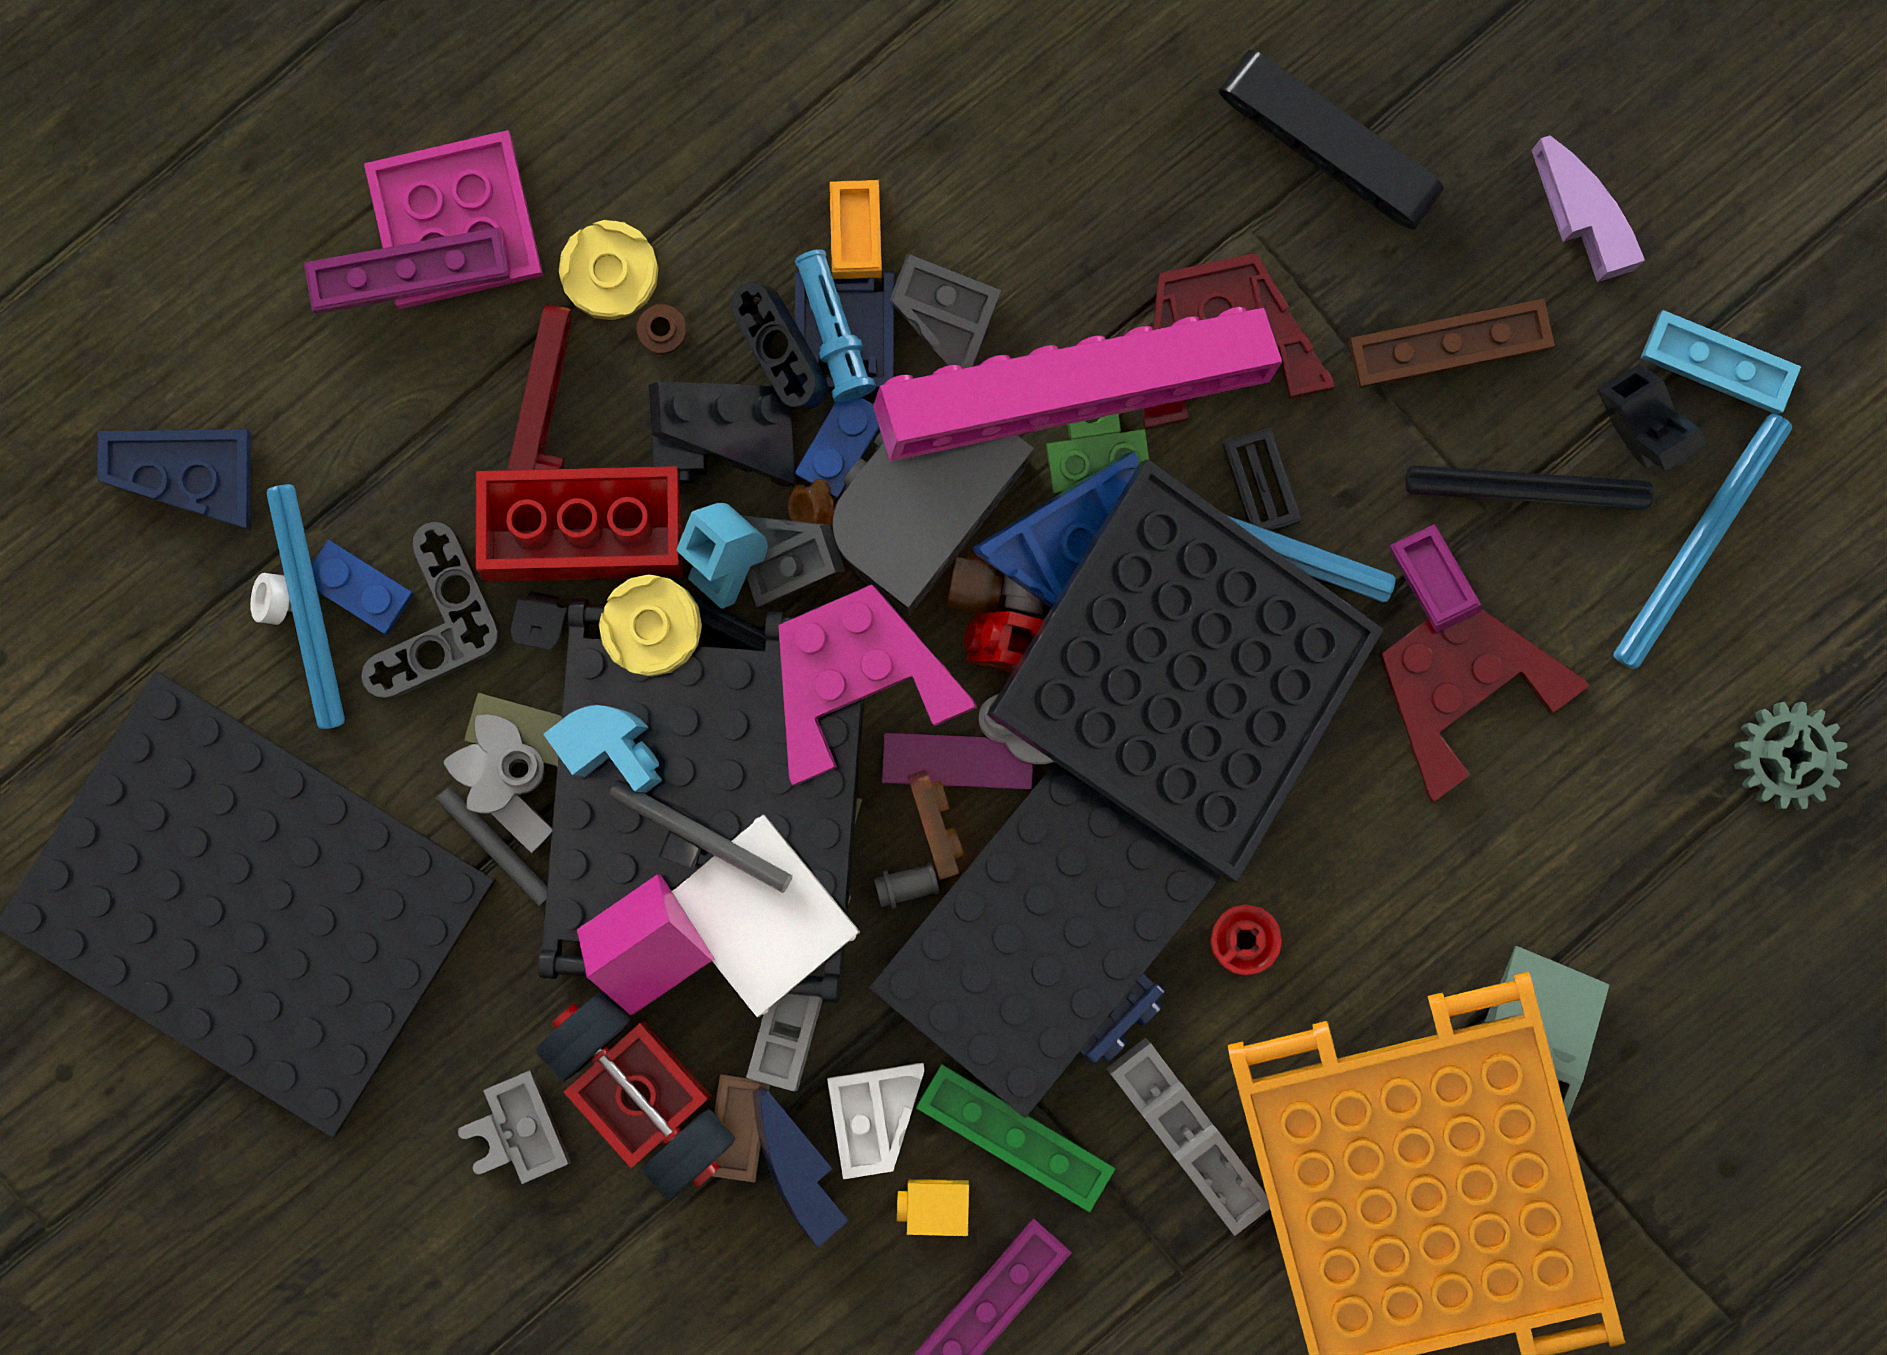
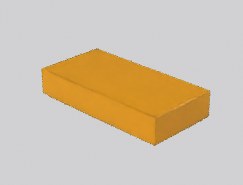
M879 180L830 182L832 278H882Z

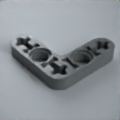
M430 522L421 526L413 537L412 546L445 623L382 651L367 660L362 669V682L367 691L376 697L393 699L489 656L500 643L501 634L499 626L462 543L455 531L443 523ZM432 533H436L442 539L448 537L449 543L443 546V552L447 561L452 564L459 558L461 563L460 566L444 569L436 577L433 574V569H440L442 565L435 554L432 552L425 553L424 548L430 545L429 536ZM452 577H464L470 585L468 598L459 604L447 602L443 594L445 583ZM477 603H479L481 611L471 612L473 619L479 627H488L490 632L483 637L485 645L481 648H478L472 642L465 643L464 637L470 634L468 623L463 617H460L455 622L452 616L453 614L468 612ZM428 642H438L445 652L443 663L436 669L428 670L423 668L418 660L420 648ZM407 652L408 663L418 675L417 678L410 680V673L404 671L392 678L394 686L390 689L383 684L374 683L373 678L380 675L378 666L384 663L390 669L398 668L405 664L400 655Z

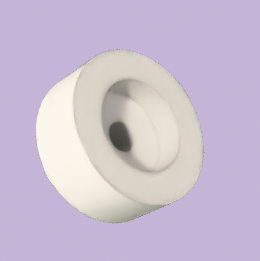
M261 573L257 577L252 589V617L256 622L278 625L284 620L287 611L292 612L285 576Z

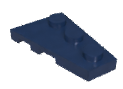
M247 429L98 431L97 481L251 530V432Z

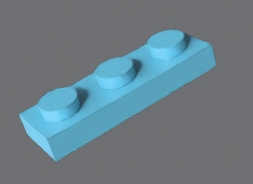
M1664 310L1658 314L1640 358L1778 415L1784 411L1801 369L1799 365Z

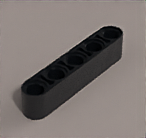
M1247 50L1218 90L1221 97L1234 109L1387 217L1407 229L1414 230L1417 228L1444 190L1442 183L1425 168L1261 53Z

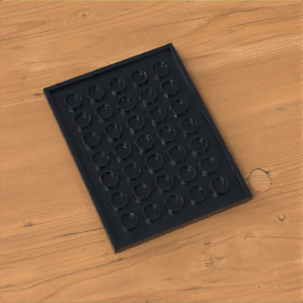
M156 671L0 916V930L334 1138L340 1132L496 880L165 674Z

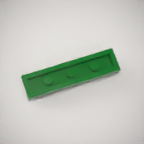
M941 1064L916 1106L923 1113L1088 1212L1092 1210L1115 1170V1167L1032 1117L1027 1116L1023 1118L1002 1099L944 1064Z

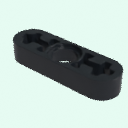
M748 282L741 285L732 298V314L779 398L786 405L796 408L813 409L817 407L826 396L828 388L827 379L780 295L774 288L763 284ZM755 297L762 298V301L757 305L762 316L751 314L756 307L753 300ZM764 319H768L773 322L766 323ZM783 332L788 339V348L781 358L775 359L770 350L771 341L775 335ZM792 368L794 373L785 370ZM797 376L808 379L803 385L806 392L804 395L796 393L801 386Z

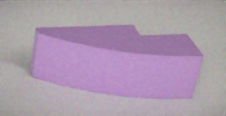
M1552 136L1541 138L1532 149V153L1562 241L1565 242L1582 237L1597 282L1637 269L1645 259L1634 232L1616 201L1600 180L1570 150Z

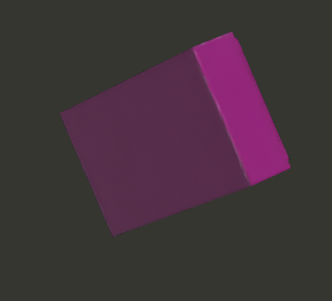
M1435 524L1390 545L1391 555L1436 633L1481 612V603Z

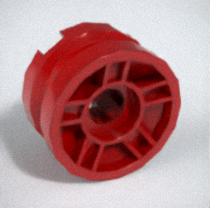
M1247 904L1232 907L1220 915L1212 927L1210 937L1212 954L1219 965L1230 973L1243 976L1257 974L1270 967L1278 957L1282 943L1279 925L1273 916L1261 907ZM1245 930L1250 931L1255 937V944L1251 949L1241 950L1236 945L1237 934Z

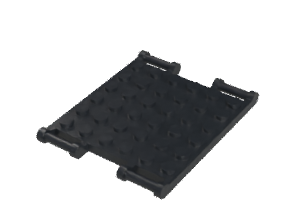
M572 598L568 609V623L570 627L562 719L580 708L595 705L625 710L640 718L648 726V729L633 741L635 744L642 741L654 754L659 762V766L654 770L662 780L644 794L730 841L734 840L753 824L756 818L765 815L847 915L865 698L818 718L837 768L796 786L792 785L788 769L778 625L793 618H786L784 612L769 611L767 613L765 651L697 646L689 660L671 673L651 677L631 673L612 660L604 648L601 639H588L589 624L599 625L601 613L604 612L606 605L590 604L589 600L584 598ZM558 757L543 945L538 962L540 978L557 979L558 975L587 977L583 956L562 955L563 940L579 941L577 929L657 874L662 875L671 891L675 890L685 881L683 865L679 863L671 865V862L659 857L669 830L609 797L610 790L617 780H621L629 785L611 758L584 777L572 775L561 758ZM845 945L825 961L823 977L807 976L787 994L821 997L824 1003L838 1004L842 989Z

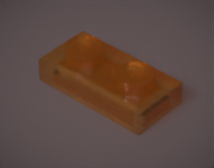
M927 770L907 775L939 878L943 879L959 874L955 859L964 856L956 828L945 830L940 812L949 809L941 780L931 783Z

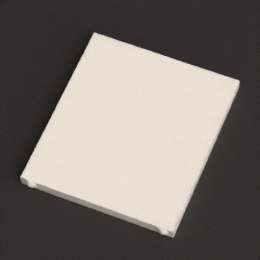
M765 815L756 818L753 824L731 842L791 874L792 880L784 893L779 892L716 856L712 857L672 891L715 960L712 962L757 1017L766 1014L770 1007L845 944L853 941L856 935L860 933Z

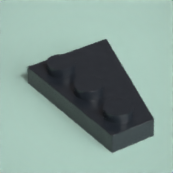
M656 382L649 385L653 436L701 455L710 454L733 463L732 467L747 473L754 471L771 478V482L783 487L796 485L790 406L781 401L773 386Z

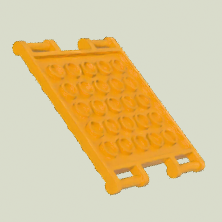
M1529 971L1513 975V981L1447 997H1444L1443 992L1428 996L1437 1030V1035L1337 1059L1328 1021L1312 1024V1030L1244 1046L1243 1041L1228 1045L1231 1064L1309 1355H1419L1514 1332L1516 1333L1521 1355H1554L1607 1342L1610 1347L1625 1344ZM1520 1000L1523 1014L1462 1029H1452L1449 1017ZM1316 1049L1319 1050L1322 1063L1256 1079L1252 1078L1251 1065ZM1601 1313L1603 1322L1535 1338L1532 1336L1531 1328Z

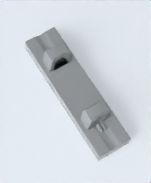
M825 962L808 976L823 977ZM786 994L769 1008V1011L762 1018L746 1078L790 1091H798L822 1004L821 997Z

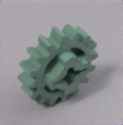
M1785 702L1774 704V716L1766 709L1755 712L1759 725L1752 723L1743 724L1741 729L1749 736V739L1734 745L1736 750L1745 753V760L1735 763V769H1747L1750 775L1743 781L1742 786L1744 788L1758 786L1760 788L1756 797L1758 802H1766L1774 796L1775 809L1778 810L1787 809L1790 800H1792L1796 810L1808 808V796L1815 803L1825 801L1826 795L1822 788H1838L1841 783L1832 774L1835 770L1847 769L1848 765L1836 758V752L1847 748V743L1834 742L1832 738L1839 730V725L1824 726L1821 722L1824 719L1825 711L1822 709L1815 710L1809 716L1806 715L1807 705L1805 702L1795 703L1791 713ZM1785 723L1784 727L1780 728L1779 737L1773 741L1763 740L1773 727ZM1810 732L1818 741L1820 750L1817 749L1813 741L1810 739ZM1791 748V753L1799 755L1798 763L1790 764V759L1782 757L1783 749ZM1760 761L1764 762L1771 772V780L1763 771ZM1809 771L1818 772L1810 783L1797 789V785L1801 784L1804 774Z

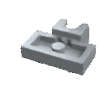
M533 1069L483 1090L493 1114L458 1129V1134L462 1139L482 1136L489 1142L490 1149L487 1156L473 1165V1171L477 1175L512 1161L521 1184L571 1163Z

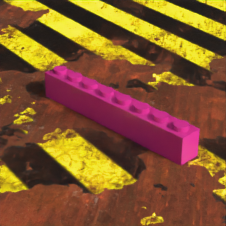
M1236 307L1222 312L1215 318L1200 320L1199 317L1195 316L1186 317L1166 328L1153 330L1151 326H1142L1130 330L1121 337L1105 339L1104 336H1093L1082 340L1077 346L1058 349L1055 345L1044 346L1032 351L1028 356L1010 359L1008 355H999L989 358L981 365L962 369L960 365H949L938 369L933 375L914 379L911 375L896 376L886 381L884 385H880L873 408L889 461H895L1268 383L1281 365L1282 359L1265 309L1259 308L1246 311L1244 307Z

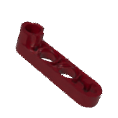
M546 304L543 309L508 470L564 469L565 458L544 454L571 331L572 309Z

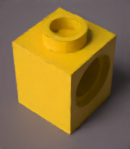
M908 1179V1191H898L897 1222H907V1235L968 1236L969 1180Z

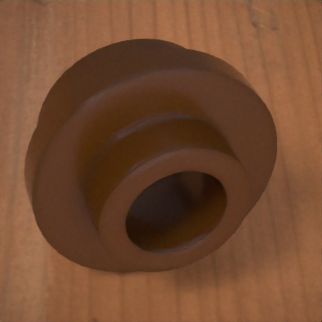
M653 305L647 308L638 319V338L641 344L650 352L656 354L671 353L682 345L686 337L687 328L682 314L670 305ZM659 320H665L670 324V330L665 336H656L652 333L653 325Z

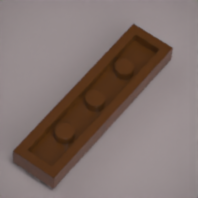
M1544 298L1352 337L1348 341L1358 389L1548 351L1555 347Z

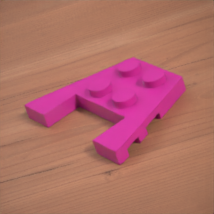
M873 585L778 625L788 769L792 785L796 786L837 768L818 718L910 678L914 679L934 726L977 708L974 699L961 687L946 667L933 655L917 634Z

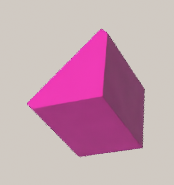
M657 874L577 929L587 978L630 1015L637 1013L715 960L661 874Z

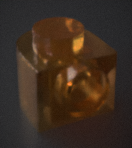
M967 550L966 559L958 557L955 559L946 607L973 613H986L988 605L995 607L998 605L1003 578L994 576L995 568L977 556L974 551Z

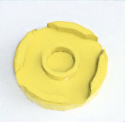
M602 220L592 223L593 225L587 226L583 230L580 229L572 235L561 253L559 275L564 292L577 309L593 318L616 320L630 316L647 304L656 288L659 268L654 250L640 231L624 222Z
M648 574L628 579L615 588L608 597L604 612L601 613L599 628L602 644L615 663L631 673L653 677L671 673L689 660L698 646L702 623L698 605L688 590L671 579Z

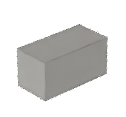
M515 794L505 808L491 813L531 853L536 854L552 837L553 826L520 794Z

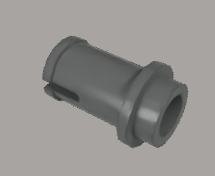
M932 862L888 874V871L884 870L882 871L883 876L874 878L880 906L891 905L892 910L897 909L896 903L931 894H940Z

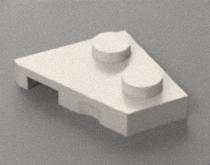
M923 1062L827 1079L843 1179L892 1172L894 1170L924 1074Z

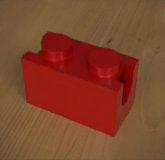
M1011 611L976 613L975 619L968 624L964 635V648L968 650L965 662L1012 673L1033 638L1031 637L1035 636L1044 620Z

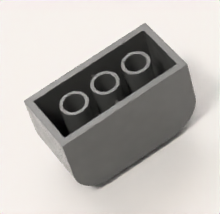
M880 432L874 441L877 444L875 454L868 462L860 458L843 480L846 484L845 491L834 511V537L840 556L846 566L869 586H875L884 598L910 617L1031 464L1034 448L1018 435L889 461Z

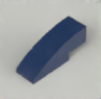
M760 1086L753 1092L756 1126L765 1161L774 1185L789 1213L809 1241L818 1248L849 1221L817 1183L832 1168L773 1096Z

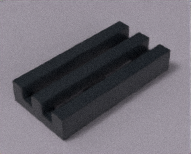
M1271 427L1224 441L1222 445L1247 522L1270 531L1300 523L1301 518ZM1263 441L1285 508L1286 515L1278 517L1254 444L1256 442ZM1244 447L1268 521L1260 522L1237 448Z

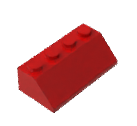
M677 466L476 471V570L484 582L630 579L648 574L663 578L683 577V556L676 551L683 535Z

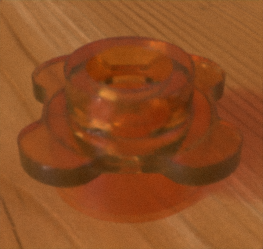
M816 479L811 486L796 485L792 489L788 500V512L792 521L833 526L835 509H833V500L830 496L831 488L826 480Z

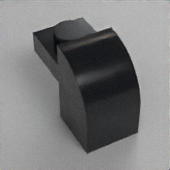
M1640 364L1598 389L1613 426L1632 455L1646 469L1656 464L1664 471H1667L1673 466L1685 463L1692 454L1708 445L1702 430L1676 412L1664 381Z

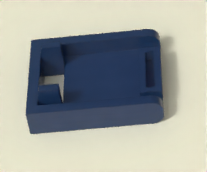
M795 271V323L820 365L819 352L823 342L800 272ZM884 271L882 279L884 292H875V278L833 279L851 335H856L862 342L863 350L860 354L863 362H868L869 377L873 378L876 384L874 391H878L880 385H884L886 381L894 377V306L889 302L894 290V271ZM797 376L801 384L797 391H804L803 385L808 379ZM826 377L827 391H833L835 386L832 377Z

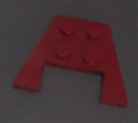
M1256 253L1159 273L1153 330L1170 327L1178 320L1186 317L1195 316L1199 317L1200 320L1215 318L1222 312L1236 307H1244L1246 311L1264 308L1282 359L1281 367L1288 398L1292 399L1329 391L1335 387L1331 375L1327 369L1323 368L1313 351L1314 347L1295 322L1288 310L1289 306ZM1185 400L1144 408V429L1148 430L1188 421L1189 415Z
M1481 609L1480 613L1437 633L1427 619L1379 655L1399 715L1402 716L1415 762L1417 761L1425 784L1423 786L1426 795L1431 803L1438 800L1470 776L1441 737L1440 732L1518 673L1550 714L1556 712L1589 687L1583 678L1483 609Z

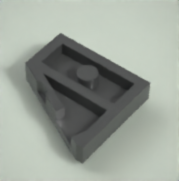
M909 254L906 255L889 302L947 366L960 365L964 369L973 367L1001 290Z
M741 515L765 536L768 544L764 561L750 566L746 576L756 607H768L846 572L830 525Z

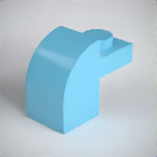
M716 503L691 512L676 551L693 565L688 579L722 609L735 604L750 566L764 561L768 544L765 536L730 505Z
M600 705L583 707L567 715L543 734L572 775L585 777L611 758L635 792L647 793L662 781L654 770L659 766V762L654 754L642 741L637 744L633 741L646 731L648 726L640 718L625 710Z

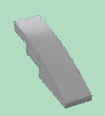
M1146 1037L1106 1068L1234 1236L1270 1209L1266 1193Z

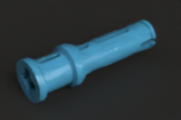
M824 250L806 252L796 258L795 264L799 269L823 342L820 347L819 356L821 362L827 363L835 389L832 391L833 399L836 402H846L861 398L876 389L874 379L867 376L860 354L863 350L862 342L856 335H851L826 259V252Z

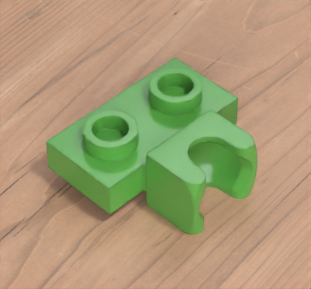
M1118 414L1101 417L1094 423L1082 421L1067 424L1070 440L1046 443L1053 493L1067 490L1126 453L1135 452L1138 457V465L1140 462L1149 459L1145 429L1120 432Z

